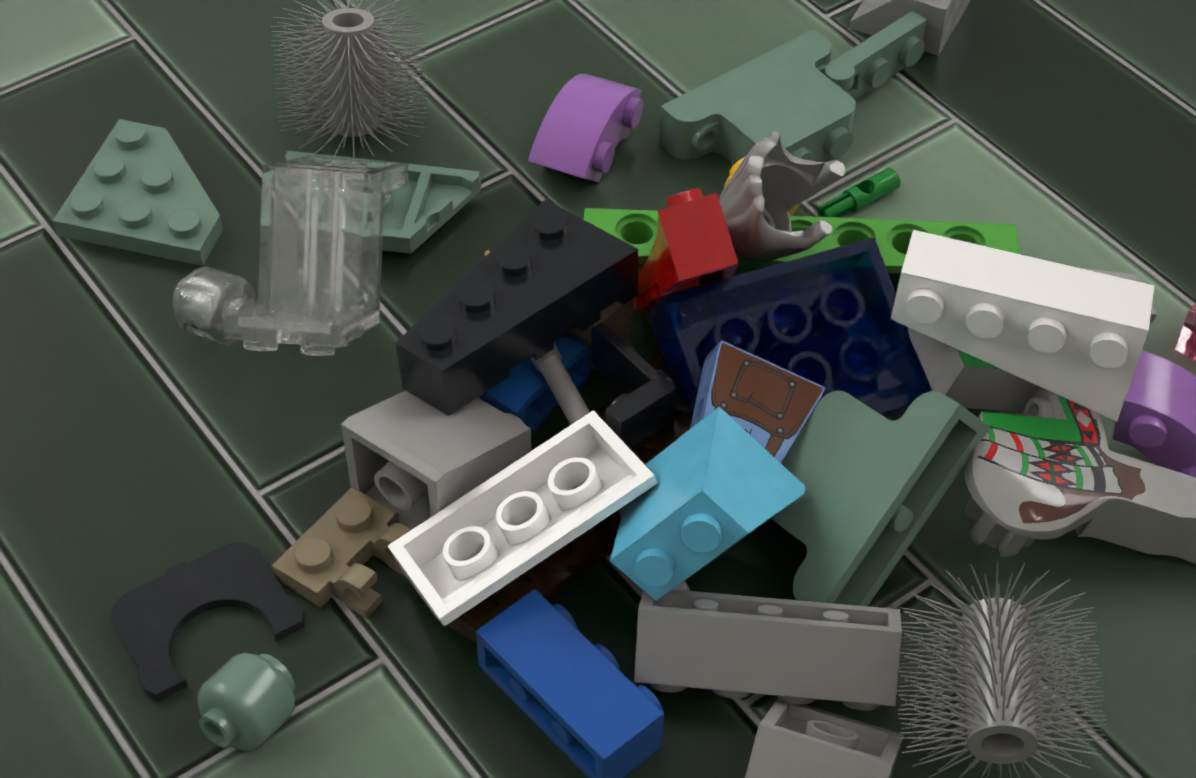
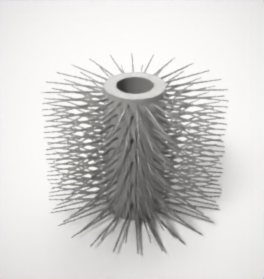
M316 0L328 12L327 14L304 4L301 5L323 14V17H319L307 9L305 10L310 12L311 15L289 9L284 10L311 16L318 21L306 20L291 14L288 15L299 19L273 17L295 20L301 24L304 23L300 21L316 24L294 25L277 22L287 25L270 26L296 31H272L284 33L272 36L288 38L271 40L282 42V44L271 46L286 47L273 51L289 52L274 55L287 58L273 60L285 62L273 66L285 65L288 67L275 70L292 71L275 74L290 76L274 79L288 81L285 83H275V85H291L276 89L293 90L277 93L292 96L276 98L291 99L290 101L276 103L292 104L278 108H297L278 112L294 113L293 115L277 117L300 116L277 122L300 121L284 125L289 126L302 122L308 125L314 121H322L315 125H304L280 131L306 128L294 133L297 134L312 127L323 125L318 130L294 137L298 138L316 132V135L314 134L313 137L307 140L309 141L327 128H330V131L301 147L333 131L334 133L318 151L338 134L342 135L343 138L333 156L334 158L343 140L344 149L346 138L349 136L353 140L354 159V137L356 136L360 137L363 147L362 136L371 153L372 151L363 135L370 134L372 138L374 137L384 145L373 133L374 130L399 141L377 130V127L391 135L393 134L389 130L420 137L384 127L381 123L391 124L411 132L414 131L398 125L427 128L424 126L402 124L396 121L400 119L424 123L408 119L428 118L403 114H428L410 112L412 110L426 109L425 107H410L412 105L427 104L411 101L428 99L413 98L414 96L427 94L410 93L426 91L425 89L409 88L427 86L413 83L427 80L412 79L421 76L427 77V75H412L413 73L425 71L411 69L426 67L414 65L419 62H427L414 60L421 57L426 58V56H412L425 52L410 50L426 48L415 46V44L427 42L414 41L426 37H411L423 34L424 32L410 31L425 28L405 29L415 26L411 25L401 29H391L395 25L426 24L408 23L417 20L395 23L405 17L423 14L401 16L403 14L392 18L381 19L384 15L407 9L403 8L387 13L391 9L389 8L377 16H372V14L400 0L372 13L369 12L379 0L375 1L365 10L359 9L363 0H361L359 5V0H357L355 8H349V0H347V8H342L340 1L339 8L335 0H333L338 8L333 11ZM398 19L392 23H383L388 20ZM375 25H386L382 27H374ZM285 27H303L308 30L297 31ZM397 31H405L398 35L389 34ZM407 32L419 33V34H411V35L399 36V35H402V34L407 33ZM294 33L307 34L308 36L301 37ZM292 34L300 38L281 37L279 35ZM394 38H399V39H405V40H408V41L395 42V41H397V40H399V39H396V40H394V41H388V40H389V39H394ZM297 40L303 42V44L289 43ZM396 44H402V45H408V46L399 47V46H397ZM302 46V47H300V48H298V49L292 48V47ZM414 46V47H419V48H406V47ZM303 47H308V48H309V49H307V50H299V49H301V48H303ZM289 48L293 49L294 51H283L282 49ZM393 51L400 52L396 55L390 54ZM406 51H412V52H419V53L407 54V53H404V52H406ZM301 53H308V54H311V55L303 56V55H300V54H301ZM284 54H295L292 56H281ZM399 58L408 59L403 61H395ZM300 59H301V60H303V59H306V60H307V61H305L304 63H296V62H293V61H297V60H300ZM396 63H397V64H398V63H400V64H407V65H404V66H401V67H400V66L396 65ZM305 65V66H303V67H301V68H296V67H295V66ZM413 65V66H418V67H405V66ZM306 66L311 67L310 69H302ZM291 67L297 69V70H284V69H286V68H291ZM393 70L399 71L398 73H395V74L389 73V71H393ZM411 70V71H418V72L406 73V72H403V71ZM304 72H310V73H314V74L305 75V74H302V73H304ZM288 73H297L295 75H284ZM398 77L407 78L402 80H395ZM302 78L307 80L306 82L296 81ZM396 82H397V83L401 82V83H406V84L398 85V84H396ZM308 85L313 86L312 88H304ZM293 86H295V87H298L299 89H292V88H288V87H293ZM397 89V90H399V91H397V92H390L389 90ZM405 89H412V90H415V91H408V92H406V91H404V90H405ZM299 91V93H297V94H290V93H289V92ZM306 91H313V92H315V93L308 94V93H305V92H306ZM399 95L404 96V98L395 99ZM304 97L309 99L308 101L298 100ZM389 102H394V103H396V104H398V105H393V104H388V103H389ZM408 102H409V103H415V104L402 105V104H405V103H408ZM311 103L317 104L315 106L307 107V105ZM299 105V106H302V107H289V106ZM395 107L404 111H392L389 109ZM399 107L417 108V109L405 110V109H402V108H399ZM305 109V110H303V111H301V112H298V113H297V112H288V111H295V110L297 111V110ZM309 109L317 110L312 113H302ZM398 113L410 117H394L391 114ZM308 115L312 116L309 120H294ZM383 119H390V120H393V121H395V122H397V123L387 122V121H384Z
M997 561L995 598H990L986 574L984 573L988 598L985 596L972 564L970 565L984 598L982 600H978L973 586L971 587L976 600L971 596L960 578L958 577L963 587L947 570L945 571L974 603L967 605L926 580L924 581L940 590L956 603L960 609L909 593L940 613L899 607L900 609L945 616L951 622L903 611L940 622H930L912 615L909 616L919 619L917 620L919 622H901V624H925L928 627L902 626V628L933 630L935 632L921 633L902 630L918 634L910 635L904 633V635L908 636L902 638L916 637L920 639L910 638L912 640L901 642L918 641L923 644H901V646L923 647L918 649L901 648V650H910L909 652H920L912 654L900 652L908 654L904 656L907 659H900V661L913 659L920 662L910 661L908 663H899V665H921V667H897L918 670L915 672L898 671L910 673V675L918 674L914 676L900 675L906 677L905 681L900 683L912 682L917 685L911 684L898 687L914 686L920 688V690H897L920 692L914 695L898 694L899 696L917 697L913 699L901 698L905 702H916L905 703L901 706L910 705L918 707L898 710L920 712L898 713V715H920L911 719L899 718L914 720V722L910 723L901 722V724L913 726L901 729L917 727L930 729L927 731L902 732L899 734H925L918 737H898V739H919L911 743L924 739H939L906 748L939 741L944 742L937 747L902 753L935 749L927 753L930 754L940 748H946L919 760L921 761L956 746L966 745L960 751L915 764L912 767L955 755L946 765L938 770L939 772L928 777L931 778L975 756L976 758L958 778H962L980 760L988 762L980 778H983L987 769L986 778H988L992 763L998 764V771L1000 764L999 778L1002 777V764H1008L1010 778H1012L1010 763H1012L1018 778H1020L1014 763L1021 762L1025 770L1022 761L1030 768L1036 778H1042L1026 761L1027 758L1032 757L1064 776L1071 778L1046 760L1040 754L1042 753L1091 769V767L1037 749L1038 746H1042L1082 763V761L1071 757L1064 750L1096 755L1103 754L1058 747L1052 741L1093 750L1097 749L1067 741H1078L1087 745L1089 743L1083 741H1108V739H1080L1072 735L1105 736L1104 734L1071 732V730L1078 729L1101 731L1092 729V727L1105 726L1106 724L1092 725L1084 722L1107 721V719L1085 720L1079 718V716H1106L1086 715L1095 711L1103 712L1102 710L1089 709L1101 706V704L1094 706L1087 703L1104 700L1087 701L1081 699L1104 697V695L1081 696L1085 693L1103 692L1082 691L1088 688L1100 687H1094L1095 685L1083 686L1086 684H1096L1095 682H1099V680L1092 682L1081 680H1090L1101 676L1088 678L1077 676L1102 673L1078 672L1082 669L1101 668H1077L1083 665H1098L1092 664L1094 660H1090L1097 657L1087 659L1078 657H1088V655L1099 654V652L1083 655L1073 653L1099 650L1074 649L1078 646H1098L1083 645L1084 643L1074 645L1080 642L1096 643V641H1086L1091 639L1087 636L1094 635V633L1084 636L1074 634L1097 630L1066 634V631L1070 629L1097 627H1074L1075 625L1073 624L1096 623L1080 622L1082 620L1072 622L1088 615L1066 622H1054L1092 611L1050 620L1057 614L1093 609L1094 607L1060 612L1072 604V601L1080 598L1077 596L1083 595L1085 592L1038 607L1048 596L1069 582V579L1022 606L1020 603L1028 592L1050 571L1048 570L1040 578L1037 577L1030 588L1024 593L1027 587L1025 586L1017 601H1013L1014 596L1010 600L1009 597L1024 568V563L1009 594L1008 590L1013 573L1010 576L1005 598H999L1000 584H998ZM1077 597L1038 615L1030 616L1034 611ZM1042 598V599L1039 600L1036 604H1034L1033 606H1031L1029 609H1027V610L1025 609V607H1027L1028 605H1030V604H1032L1033 602L1037 601L1038 599ZM927 601L939 604L941 606L950 608L963 614L962 616H958ZM1063 606L1062 608H1060V609L1054 611L1053 613L1046 614V613H1048V612H1050V611H1052V610H1054V609H1057V608ZM1044 617L1036 622H1029L1032 619ZM954 618L961 619L962 622H959V621H957V620L954 619ZM929 624H933V625L939 626V627L944 628V629H938V628L933 627V626H931V625H929ZM939 624H952L958 628L951 629ZM1045 624H1057L1041 629ZM1063 624H1069V625H1067V626H1065V627H1062V628L1051 629V628H1054V627H1057V626H1060V625H1063ZM947 632H955L958 633V635L954 636ZM1040 632H1047V633H1048V634L1043 635V636H1041V637H1040V636H1035V634L1040 633ZM929 635L939 638H923L919 636ZM1061 636H1074L1075 638L1063 639V638H1059V637H1061ZM1078 638H1087L1084 640H1074ZM928 640L935 643L929 644L923 641ZM1038 640H1042V641H1043V642L1040 643V644L1035 643V641H1038ZM1066 641H1077L1068 645L1058 644ZM923 652L934 653L931 655H918L919 653ZM954 654V655H957V656H959V657L952 658V657H950V656ZM914 655V656H919V657H913V658H911V657H907V656ZM1042 656L1045 659H1038L1037 657ZM924 657H926V658H931V660H929V661H924V660H920V659H917V658H924ZM1069 658L1080 659V660H1078V661H1073V662H1070V661H1062L1063 659H1069ZM1085 660L1091 661V662H1087V663H1081V661H1085ZM1046 663L1044 666H1038L1037 664ZM1069 664H1081V665L1074 666V667H1068V666H1066V665H1069ZM932 675L933 677L918 678L916 676ZM1075 676V677H1079V678H1081V679H1070V678H1072V677ZM955 677L959 680L953 681L950 678ZM907 678H914V679H916V680H906V679H907ZM1045 679L1049 682H1041L1040 680ZM926 680L932 682L928 684H923L915 681ZM1073 681L1084 682L1078 685L1066 684ZM1049 686V688L1045 690L1040 689V687ZM1073 687H1086L1076 691L1069 689ZM955 693L958 695V696H955V697H950L951 695H953V694H955ZM930 698L932 700L922 702L915 699ZM952 700H954V701H957V702H960V703L951 704V703H949V702L952 701ZM1081 700V701H1085V702L1076 703L1075 701ZM1045 702H1047V703L1051 704V706L1042 705V704L1045 703ZM921 703H923V704H929L930 706H928V707H921V706H916V705H914V704H921ZM1084 705V706H1091V707H1086V708H1081V709H1080V708H1069V707H1067V706ZM949 709L951 712H942V710ZM1047 709L1053 710V711L1050 712V713L1042 712V711H1045V710H1047ZM1080 710H1082V711H1090V712H1086V713H1083V714H1075V713H1073V712L1080 711ZM926 715L932 716L927 719H916ZM1060 716H1072V717L1064 718V717H1060ZM954 717L960 718V719H957V720H952V721H950V719H952V718H954ZM1050 717L1060 718L1062 720L1054 722L1050 719ZM1073 718H1078V719H1081V720H1084V721H1076V720H1072V719H1073ZM921 721H925V722H936V723L926 724V725H916V724H912V723H917V722H921ZM1069 723H1081V724H1086V725H1090V726L1080 727V726H1074V725H1068V724H1069ZM940 724H946L944 726L937 728V726H939ZM951 724L959 726L953 729H943ZM1050 726L1057 730L1045 729L1044 727ZM1061 726H1068V727H1075V728L1064 729V728L1061 727ZM931 732H940V733H937V734H934V735H931V736H928V737H922V736L927 735V734H929V733H931ZM954 732L950 737H934L944 733ZM1053 733L1066 738H1051L1044 736V734ZM1060 733H1066L1078 739H1074ZM955 740H965L958 744L948 745ZM1038 741H1045L1050 745L1042 744ZM970 751V755L944 768L945 766H947L948 764H950L966 752ZM1038 755L1040 758H1042V759L1045 760L1046 762L1040 760L1039 758H1037V757H1035V756Z

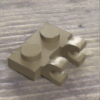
M351 487L271 565L273 573L282 585L320 608L332 596H335L345 602L356 613L367 619L382 603L381 594L370 588L378 580L376 572L364 566V564L374 555L397 573L406 577L388 545L412 529L399 523L397 512Z

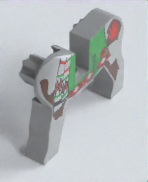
M1081 268L1142 282L1139 275ZM1153 305L1151 309L1150 324L1157 316V313ZM908 327L910 340L932 391L943 393L965 408L1021 413V415L981 412L978 417L990 426V429L975 446L972 455L965 464L964 472L965 482L972 496L967 503L964 519L972 522L973 528L970 530V536L976 545L985 543L992 548L998 549L1000 557H1010L1016 555L1021 548L1030 547L1035 539H1054L1075 529L1078 537L1098 538L1146 554L1174 556L1196 564V477L1110 451L1099 413Z

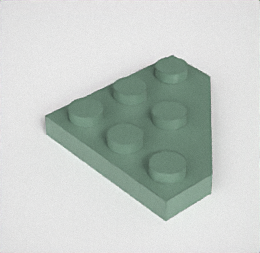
M122 119L118 120L53 219L56 234L60 237L203 266L223 231L219 212L167 129Z

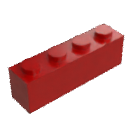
M696 188L666 198L668 206L658 210V228L654 245L638 275L639 295L634 298L633 315L730 286L738 266V260L717 193L703 197L701 188Z

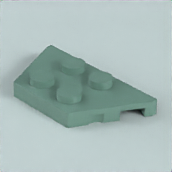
M287 151L285 154L289 177L308 242L412 254L481 190L480 171L361 158L353 159L352 157L335 156L333 158V155Z

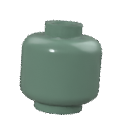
M241 653L231 657L203 683L197 693L198 710L202 716L199 719L201 730L211 742L219 747L226 748L230 745L242 751L258 749L290 718L295 710V695L293 693L295 682L292 675L279 660L271 655Z

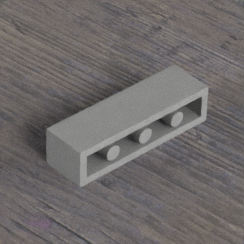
M671 590L655 601L643 591L638 608L634 682L647 683L653 689L661 692H680L687 687L712 689L717 695L726 698H744L751 693L777 695L780 700L791 704H809L814 702L815 699L842 701L845 706L856 710H874L879 708L880 705L895 706L899 668L897 667H899L902 641L900 609L684 590Z

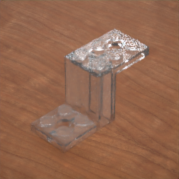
M305 156L263 165L258 300L225 315L224 339L243 340V348L252 351H275L279 349V343L300 345V353L305 355L331 356L335 355L336 348L349 346V342L355 338H361L363 333L379 324L385 197L392 196V190L408 185V164Z

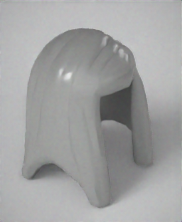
M772 131L768 138L764 137L746 155L724 187L719 198L735 254L754 261L769 262L806 251L832 233V225L824 220L815 222L803 231L792 232L789 211L797 204L840 180L846 171L844 164L838 160L817 162L792 156L782 145L780 134L777 131Z

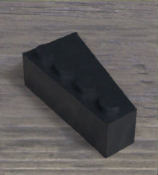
M545 199L395 343L403 389L444 414L451 415L509 378L510 369L520 362L532 357L538 360L554 349V341L576 327L581 331L585 330L599 321L600 312L617 301L624 305L639 295L638 249Z

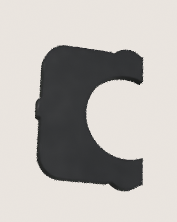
M246 543L225 545L190 563L182 562L167 569L165 575L124 594L117 600L112 609V621L117 634L139 670L138 679L143 692L148 697L160 701L188 687L186 679L176 671L171 662V650L181 628L202 612L226 606L249 609L262 616L268 622L274 632L275 641L304 628L305 617L301 603L295 597L285 593L284 588L257 548Z

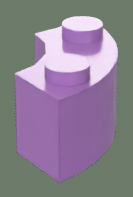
M586 73L574 76L563 86L548 109L536 135L528 161L580 178L600 182L602 173H607L611 167L615 147L621 140L628 138L631 128L635 129L639 124L644 106L643 100L640 99L642 90Z
M1142 351L1118 421H1115L1112 439L1135 447L1151 459L1155 465L1196 477V376L1165 358Z

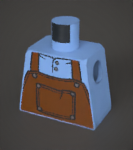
M721 340L705 359L690 429L716 408L720 407L781 463L822 397L825 387Z

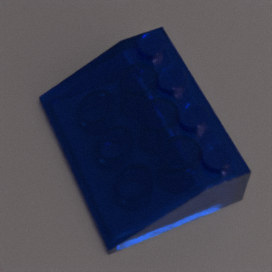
M875 237L665 295L650 314L668 370L692 415L705 359L721 340L825 387L820 400L830 392L844 391L879 414H885L908 407L917 397L931 391L923 367L910 340L908 327L891 319L896 293Z

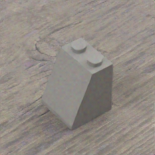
M404 391L349 416L341 424L350 486L397 512L399 523L411 529H414L532 451L531 428L527 427L516 415L503 413L479 397L448 416L410 392Z

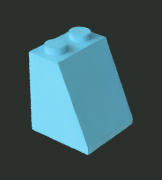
M718 407L645 464L655 475L658 484L624 506L610 561L657 601L805 494L806 486L723 409Z

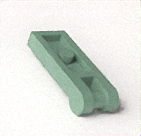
M912 10L831 61L826 66L824 75L851 95L854 100L873 88L882 86L887 79L904 68L913 66L921 58L925 49L924 36L927 19Z

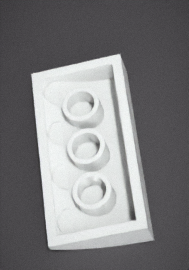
M593 410L389 544L388 548L415 590L442 625L446 626L658 484L655 475Z

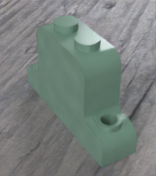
M814 28L661 105L659 144L678 159L693 160L708 153L716 152L734 165L737 161L746 157L753 146L760 142L761 139L764 137L768 138L772 131H777L780 134L782 145L792 156L805 160L827 162L844 155L852 145L856 102L851 95L824 75L825 68L831 60L832 44L828 38Z
M833 391L825 395L812 411L781 462L788 471L806 486L805 494L771 518L807 547L806 558L798 568L793 580L795 599L799 601L868 606L972 455L975 446L988 432L990 426L961 404L938 391L926 392L917 397L903 416L897 420L887 419L844 391Z

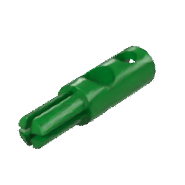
M887 168L843 191L841 196L818 207V216L840 217L849 211L854 212L898 189L901 185L899 175L892 168Z

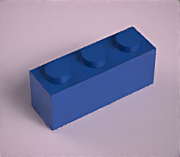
M534 589L476 630L479 667L588 778H624L662 748L664 711L657 697L643 685L636 687L620 671L619 665L611 652L601 644L593 645L578 631L573 617L560 604L552 606Z

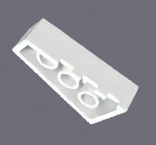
M913 230L899 279L891 319L1103 416L1118 421L1149 331L1155 285Z

